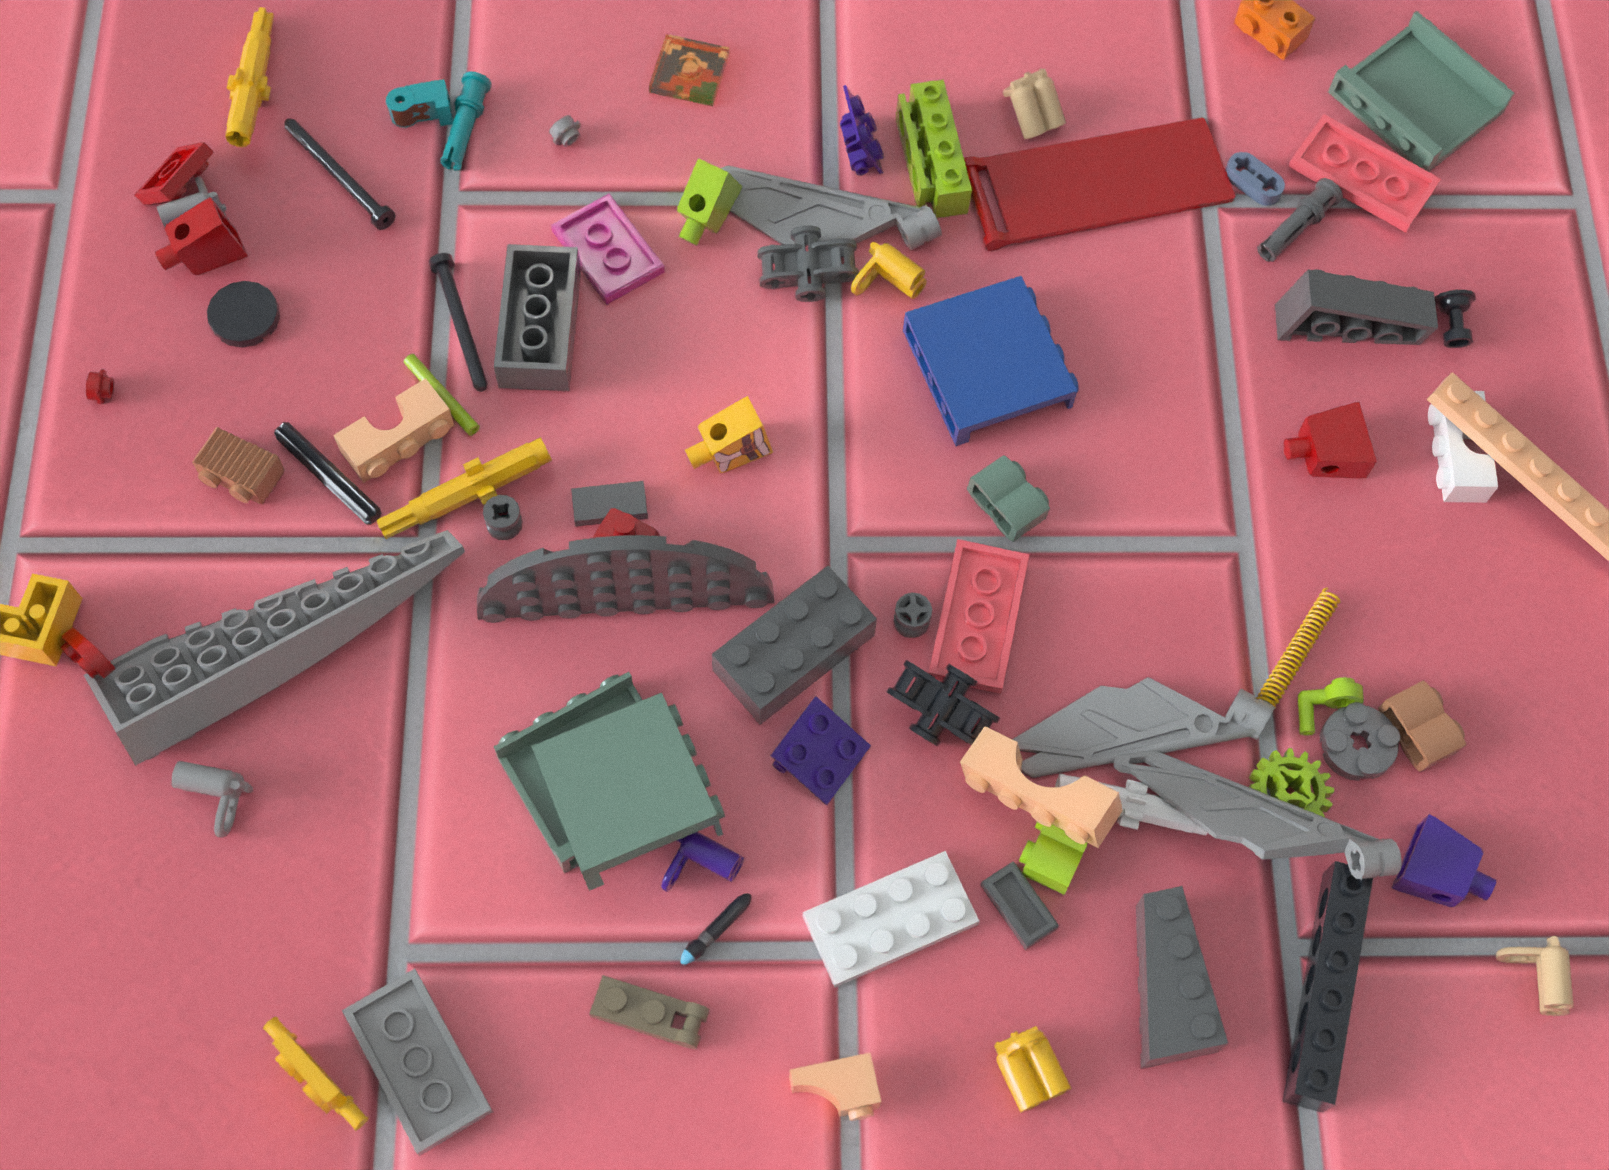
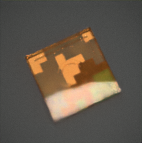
M666 34L649 83V93L713 106L729 58V47Z

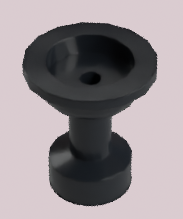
M1451 290L1435 296L1436 307L1443 314L1449 315L1450 330L1443 334L1445 347L1461 348L1473 343L1472 330L1464 328L1463 313L1468 311L1471 303L1476 300L1474 292L1469 290Z

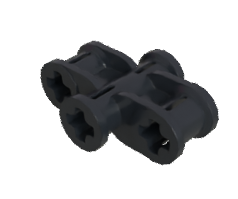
M906 660L903 664L905 669L895 686L889 687L886 691L907 706L922 713L917 723H911L909 729L936 746L941 742L939 736L944 728L972 745L985 726L990 728L993 722L998 723L1000 717L964 697L970 686H975L978 681L950 664L946 667L948 673L943 681L940 682L934 676ZM916 677L914 683L910 687L909 691L906 693L905 691L908 688L909 684L911 683L913 678ZM958 681V684L956 685L955 689L953 690V692L951 693V695L948 697V694H949L950 691L952 690V688H953V686L955 685V683ZM938 713L937 718H936L935 721L933 722V724H932V726L930 727V729H928L930 723H931L932 720L934 719L935 715ZM980 718V720H979L978 724L976 725V727L974 728L973 732H971V730H972L973 727L975 726L976 722H977L978 719Z

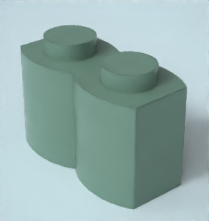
M1003 455L972 476L967 490L978 506L990 515L998 529L1010 541L1014 542L1044 521L1050 507L1046 494L1040 488H1034L1026 481V474L1021 465Z

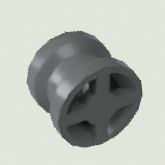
M507 495L494 496L486 502L483 507V516L489 534L498 540H508L518 535L523 523L518 503ZM506 512H508L507 515H502V516H500V515L498 514V513H506Z
M908 593L899 598L896 603L893 620L895 629L899 634L908 638H916L926 633L932 615L930 601L919 593Z

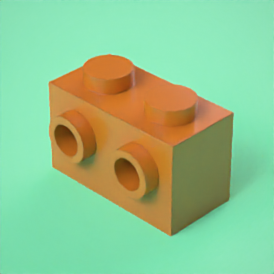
M1242 0L1234 24L1244 33L1249 34L1261 43L1269 52L1284 60L1308 39L1316 17L1293 0Z

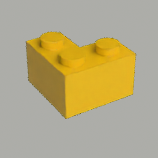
M32 573L19 607L0 604V655L57 667L62 654L60 647L65 643L60 636L72 627L83 599L68 580Z

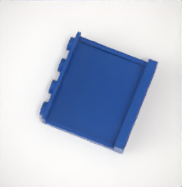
M1022 276L905 312L904 335L955 446L969 442L971 431L1064 401L1067 409L1073 407L1076 394L1079 392V385L1075 375L1072 372L1069 373L1064 364L1065 358L1061 346L1058 343L1055 344L1050 335L1051 330L1048 319L1045 315H1040L1036 307L1035 293L1031 287L1026 286Z

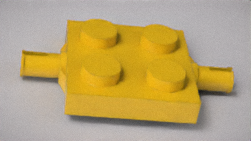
M277 1016L270 1019L264 1025L263 1029L274 1039L272 1044L280 1052L275 1060L299 1084L304 1080L307 1082L302 1088L306 1095L326 1114L333 1109L337 1114L344 1117L355 1131L360 1129L369 1118L353 1102L352 1096H346L296 1041L297 1036L295 1033H291Z

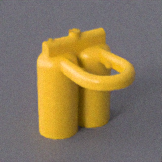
M871 242V249L868 252L873 257L857 274L851 285V292L858 296L880 275L911 299H915L923 291L927 280L924 278L925 270L888 243L879 245L876 242Z
M1036 1026L1019 1034L1015 1031L1010 1034V1038L996 1042L994 1045L998 1054L997 1064L1021 1113L1072 1089L1048 1039Z

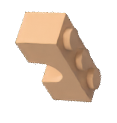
M426 378L395 397L400 413L403 416V420L397 427L390 430H379L374 428L364 416L333 435L341 454L363 483L371 478L383 475L391 465L402 458L406 459L413 456L421 446L433 439L443 437L454 426L449 407Z

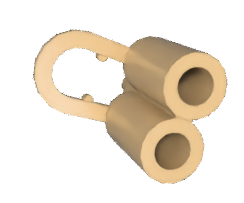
M1041 68L1032 74L1030 72L1024 73V77L1010 82V86L1004 89V97L1011 96L1024 139L1038 136L1046 132V130L1057 128L1066 123L1053 80L1048 77L1045 69Z
M1552 936L1547 938V946L1545 948L1507 947L1496 952V959L1501 962L1536 963L1540 1014L1562 1016L1570 1013L1569 1009L1574 1007L1570 959L1567 949L1560 946L1558 937Z

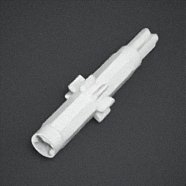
M1059 774L1055 787L1069 785L1080 779V777ZM1127 779L1125 788L1099 782L1119 792L1123 809L1117 820L1119 826L1138 830L1139 821L1205 836L1208 833L1161 796L1147 793L1148 785L1142 782Z

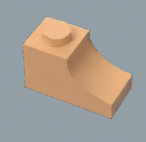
M871 1053L790 1069L789 1079L792 1093L810 1092L826 1098L837 1108L839 1117L849 1115L850 1121L862 1120L874 1116L873 1110L880 1107L881 1098Z

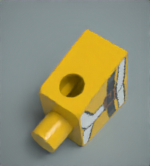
M748 396L701 422L698 425V429L703 441L685 449L694 469L713 460L720 473H725L773 453L763 424Z

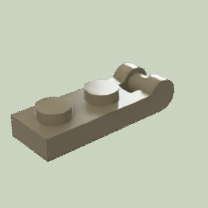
M603 975L589 1014L590 1017L686 1048L697 1049L701 1038L698 1032L701 1023L706 1022L710 1010L697 1003L682 1001ZM675 1015L686 1017L683 1029L672 1027Z

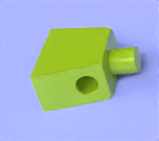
M698 158L677 207V212L687 219L678 237L697 246L705 229L717 233L743 186L729 172Z

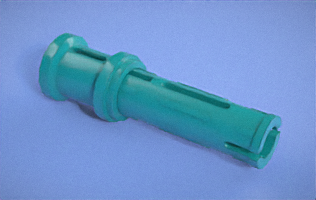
M469 71L463 74V88L460 96H457L454 101L456 115L443 156L440 159L441 165L451 170L453 162L455 163L454 171L461 169L475 120L483 114V100L485 94L490 91L492 86L490 79L478 72Z

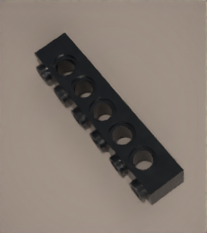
M1337 861L1322 875L1282 1101L1321 1113L1336 1104L1373 878L1356 879L1351 874L1348 864Z

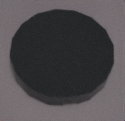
M250 281L230 283L219 289L211 298L207 308L208 323L214 334L227 345L236 347L253 346L262 342L263 337L267 336L268 333L271 335L274 332L280 318L279 306L271 291L259 283Z

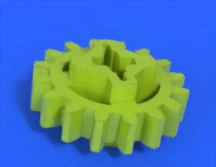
M1288 748L1283 757L1275 750L1270 754L1269 760L1263 757L1256 765L1258 770L1254 769L1249 776V779L1254 782L1250 784L1249 788L1268 795L1267 787L1270 790V796L1322 817H1325L1323 812H1327L1333 804L1326 798H1329L1334 793V788L1324 784L1331 777L1330 773L1320 774L1318 768L1322 762L1318 760L1310 764L1307 762L1308 753L1305 751L1297 758L1294 756L1292 748ZM1291 787L1295 792L1289 794L1286 790Z

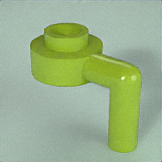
M1342 677L1332 680V684L1327 685L1324 689L1301 691L1298 694L1300 735L1309 736L1315 734L1313 705L1325 704L1330 708L1340 709L1354 702L1363 704V686L1355 683V680L1352 678Z

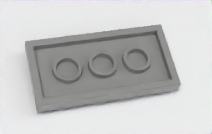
M416 969L411 970L342 1010L419 1156L493 1112Z

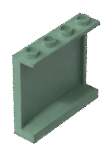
M1418 11L1413 14L1408 27L1355 67L1350 69L1347 65H1344L1336 72L1328 91L1400 156L1428 172L1500 117L1515 94L1505 83L1498 80L1480 62L1472 58L1455 41L1446 36Z
M629 672L622 676H610L600 684V688L589 694L581 693L574 696L567 702L566 707L555 713L546 712L533 721V725L521 732L515 730L507 733L499 740V744L494 746L500 764L564 873L579 865L531 746L642 701L633 685L632 676Z
M662 693L531 746L589 891L604 885L600 872L713 825L717 836L723 835L719 819L724 818L725 814L717 795L709 797L706 787L711 786L705 768L703 764L695 766L691 757L696 756L697 753L689 734L681 736L678 727L683 726V722L675 704L668 706Z

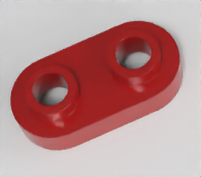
M73 626L60 636L65 642L60 647L61 650L92 679L97 675L105 679L116 669Z

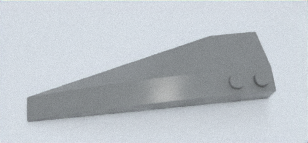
M446 530L403 546L399 555L384 556L381 554L370 558L369 566L350 572L348 567L333 572L334 579L318 585L315 579L256 600L253 609L246 611L235 608L224 612L220 621L203 627L200 621L185 627L186 633L169 639L168 635L164 634L153 638L110 661L116 669L105 679L99 675L93 679L88 674H85L84 677L136 766L145 760L156 757L160 752L174 744L191 738L196 732L279 687L342 647L422 588L462 555L465 550L459 541Z

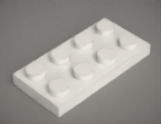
M946 851L803 912L802 915L835 988L979 924V919Z

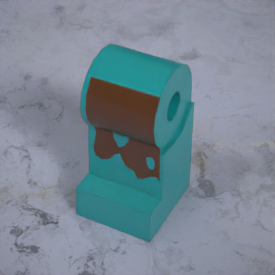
M445 79L398 87L391 90L386 96L385 102L391 120L398 127L408 128L417 122L439 119L441 126L453 124L450 96Z

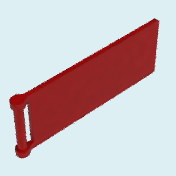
M1203 117L981 158L975 156L964 157L972 189L971 196L985 234L983 242L988 251L998 250L1006 245L1230 203L1235 199L1234 190L1207 122ZM986 169L1007 232L997 230L978 174L981 170Z

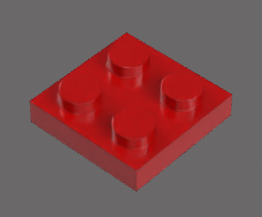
M205 142L177 147L134 196L143 205L162 204L163 202L179 199L186 192L187 187L185 184L192 176L194 178L198 177L209 166L207 159L214 151Z

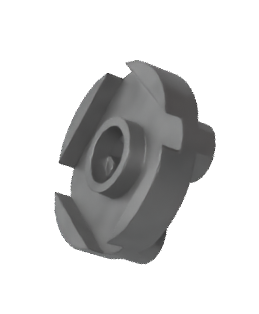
M1350 703L1347 707L1335 711L1323 725L1320 732V742L1322 741V748L1324 750L1323 757L1327 765L1334 772L1346 779L1359 781L1361 778H1377L1385 773L1395 761L1398 754L1400 733L1390 720L1378 710L1365 706L1362 703ZM1360 735L1365 738L1368 749L1361 747L1359 750H1356L1352 746L1354 740L1350 736Z

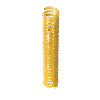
M1328 587L1323 588L1314 606L1311 607L1308 615L1303 620V624L1300 625L1297 633L1291 639L1292 642L1289 643L1286 651L1283 652V656L1277 662L1278 665L1272 670V674L1269 675L1263 688L1257 694L1258 697L1256 698L1258 700H1265L1275 708L1276 704H1279L1278 699H1282L1281 695L1285 694L1284 690H1287V686L1291 684L1290 681H1293V676H1296V672L1299 671L1298 667H1301V663L1305 661L1304 658L1308 657L1307 653H1310V649L1313 648L1312 644H1315V640L1319 639L1318 635H1321V631L1324 630L1323 626L1327 625L1326 622L1330 621L1329 617H1332V613L1338 607L1337 604L1341 603L1337 595L1326 592ZM1327 595H1330V596L1334 597L1337 601L1333 600L1332 598L1328 597ZM1321 604H1324L1325 606L1331 608L1332 610H1329L1328 608L1322 606ZM1318 608H1320V609H1322L1323 611L1329 613V615H1327L1326 613L1320 611ZM1311 622L1315 623L1316 625L1320 626L1321 628H1318L1317 626L1311 624ZM1307 626L1313 628V629L1316 630L1317 632H1315V631L1309 629ZM1305 631H1308L1309 633L1313 634L1315 637H1312L1311 635L1307 634ZM1299 640L1304 641L1305 643L1309 644V646L1305 645L1304 643L1300 642ZM1294 649L1298 650L1299 652L1303 653L1304 655H1301L1300 653L1296 652ZM1288 658H1290V659L1296 661L1298 664H1295L1294 662L1290 661ZM1286 663L1292 665L1293 667H1295V669L1291 668ZM1280 672L1286 674V675L1289 676L1290 678L1285 677V676L1282 675ZM1275 682L1280 683V684L1283 685L1284 687L1279 686V685L1276 684Z

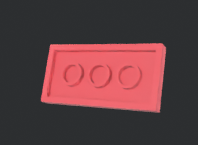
M1325 114L1295 153L1288 166L1316 183L1322 178L1332 180L1341 189L1343 198L1405 233L1441 181V178Z
M957 539L928 672L935 679L943 681L948 673L946 667L950 664L978 681L975 686H970L971 688L1001 694L1030 554Z

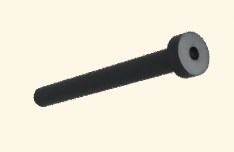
M449 253L436 254L429 259L430 269L439 276L473 386L479 392L485 391L488 383L451 271L455 266L453 257Z

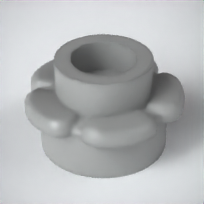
M570 115L562 117L549 130V133L553 136V142L556 145L561 143L564 146L571 145L580 136L578 129L581 124L579 121L575 122Z

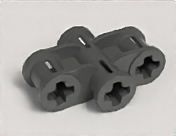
M811 225L796 227L790 232V238L794 241V244L768 245L758 249L757 257L761 260L762 276L759 279V284L766 289L798 286V289L795 291V298L802 302L822 300L826 297V289L822 287V284L851 282L859 273V269L855 267L854 257L857 243L855 240L848 238L818 242V239L821 237V229L819 227ZM806 244H808V251L805 249ZM842 257H844V264H841ZM809 276L811 277V283H810V284H808V277H809Z

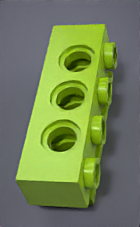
M944 80L911 84L909 102L906 100L905 93L898 94L896 123L916 206L922 207L926 203L931 202L936 218L968 214L972 189Z

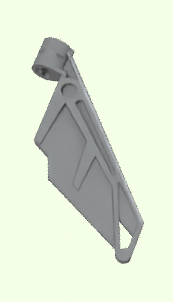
M733 166L720 168L729 172L743 186L730 212L781 245L794 244V241L790 238L791 230L805 225L816 226L821 229V237L818 239V242L848 238L855 240L856 243L897 225L905 244L910 250L942 235L939 222L931 208L927 207V205L922 207L912 206Z
M1147 677L1128 689L1099 686L1012 740L1018 742L1020 751L1037 753L1024 760L1021 769L1023 774L1036 778L1114 763L1115 757L1122 754L1151 751L1167 753L1246 737H1252L1257 740L1275 707L1261 699L1258 700L1254 695L1240 689L1225 717Z
M1158 751L1122 754L1115 757L1113 766L1117 771L1135 776L1214 838L1242 843L1262 860L1344 853L1351 874L1356 879L1397 875L1401 870V853L1393 839L1375 838ZM1144 762H1145V763L1148 764L1149 766L1136 765V764H1134V763H1144Z

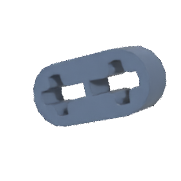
M1237 152L1230 157L1225 170L1231 184L1255 202L1264 206L1274 205L1280 200L1285 188V182L1278 173L1247 152ZM1242 167H1245L1247 170L1243 169L1240 172L1236 168L1240 169ZM1268 186L1273 188L1269 189L1268 191L1263 190V188H1267Z

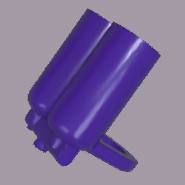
M695 832L677 840L681 843L680 848L664 875L661 887L666 892L673 887L688 859L732 882L739 873L745 858L707 836Z

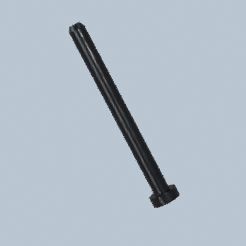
M288 118L285 120V129L371 215V223L378 230H384L394 222L396 214L389 206H381L295 119Z

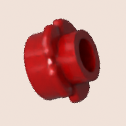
M101 369L100 372L90 371L86 380L87 400L103 404L105 398H112L114 379L106 375V370Z

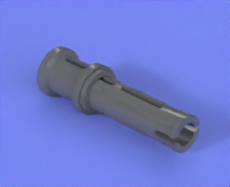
M1320 179L1315 184V190L1309 196H1303L1297 202L1294 213L1257 247L1260 256L1268 262H1273L1310 224L1319 223L1324 218L1325 212L1343 199L1339 186L1330 179Z

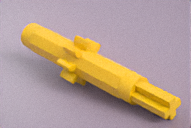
M260 7L258 12H254L251 30L247 34L246 43L244 44L240 66L237 68L235 76L229 75L226 89L231 91L229 98L232 100L225 137L231 145L236 147H246L250 144L258 108L261 107L262 100H269L271 87L267 86L268 77L265 74L270 55V35L274 14L273 12H267L266 8Z
M541 437L484 464L477 457L463 464L466 473L421 494V496L409 501L408 505L377 519V524L385 539H388L412 526L422 525L432 519L435 520L477 498L485 505L489 499L498 496L495 491L496 489L539 469L540 466L551 462L552 459Z

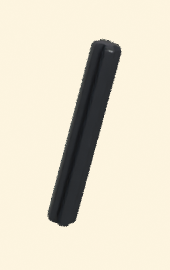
M283 422L275 429L274 435L276 439L365 524L372 525L381 517L380 508L289 422Z

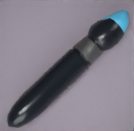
M745 893L738 896L703 930L697 939L692 940L681 955V964L686 965L700 958L705 953L706 948L715 942L748 908L752 899L751 894Z

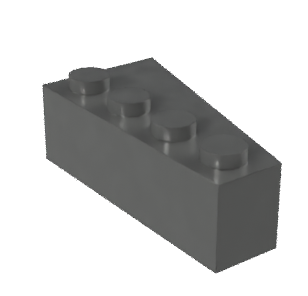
M1308 269L1275 304L1277 339L1280 341H1290L1291 335H1307V341L1321 342L1323 336L1342 337V343H1356V341H1362L1370 337L1374 338L1375 344L1420 345L1438 329L1434 292L1420 290L1416 287L1388 284L1384 281L1360 279L1352 275L1343 276L1326 273L1318 269Z
M1183 887L1146 893L1136 905L1137 956L1139 957L1138 993H1140L1139 1031L1142 1053L1140 1054L1141 1069L1218 1053L1228 1044Z

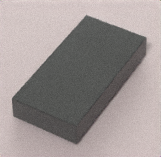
M644 481L571 489L575 527L601 524L611 508L628 513L638 520L648 519Z
M1014 861L981 882V887L1025 950L1058 929V923Z

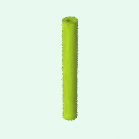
M415 354L408 355L404 359V364L419 381L426 378L449 407L454 420L469 436L474 435L480 428L476 421Z

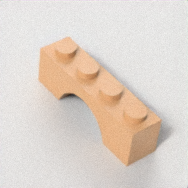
M985 726L960 761L966 783L978 792L984 793L988 791L998 796V799L1011 809L1017 810L1019 807L1031 813V816L1044 826L1050 827L1054 825L1064 830L1069 838L1079 844L1087 842L1099 848L1123 811L1119 792L1085 775L1077 781L1062 787H1043L1037 785L1021 773L1023 759L1018 742Z

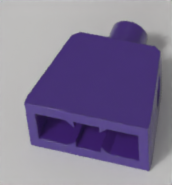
M1428 814L1415 829L1401 863V870L1396 875L1392 889L1448 907H1455L1465 899L1468 892L1487 901L1495 888L1496 879L1477 871L1483 856V850L1435 816Z

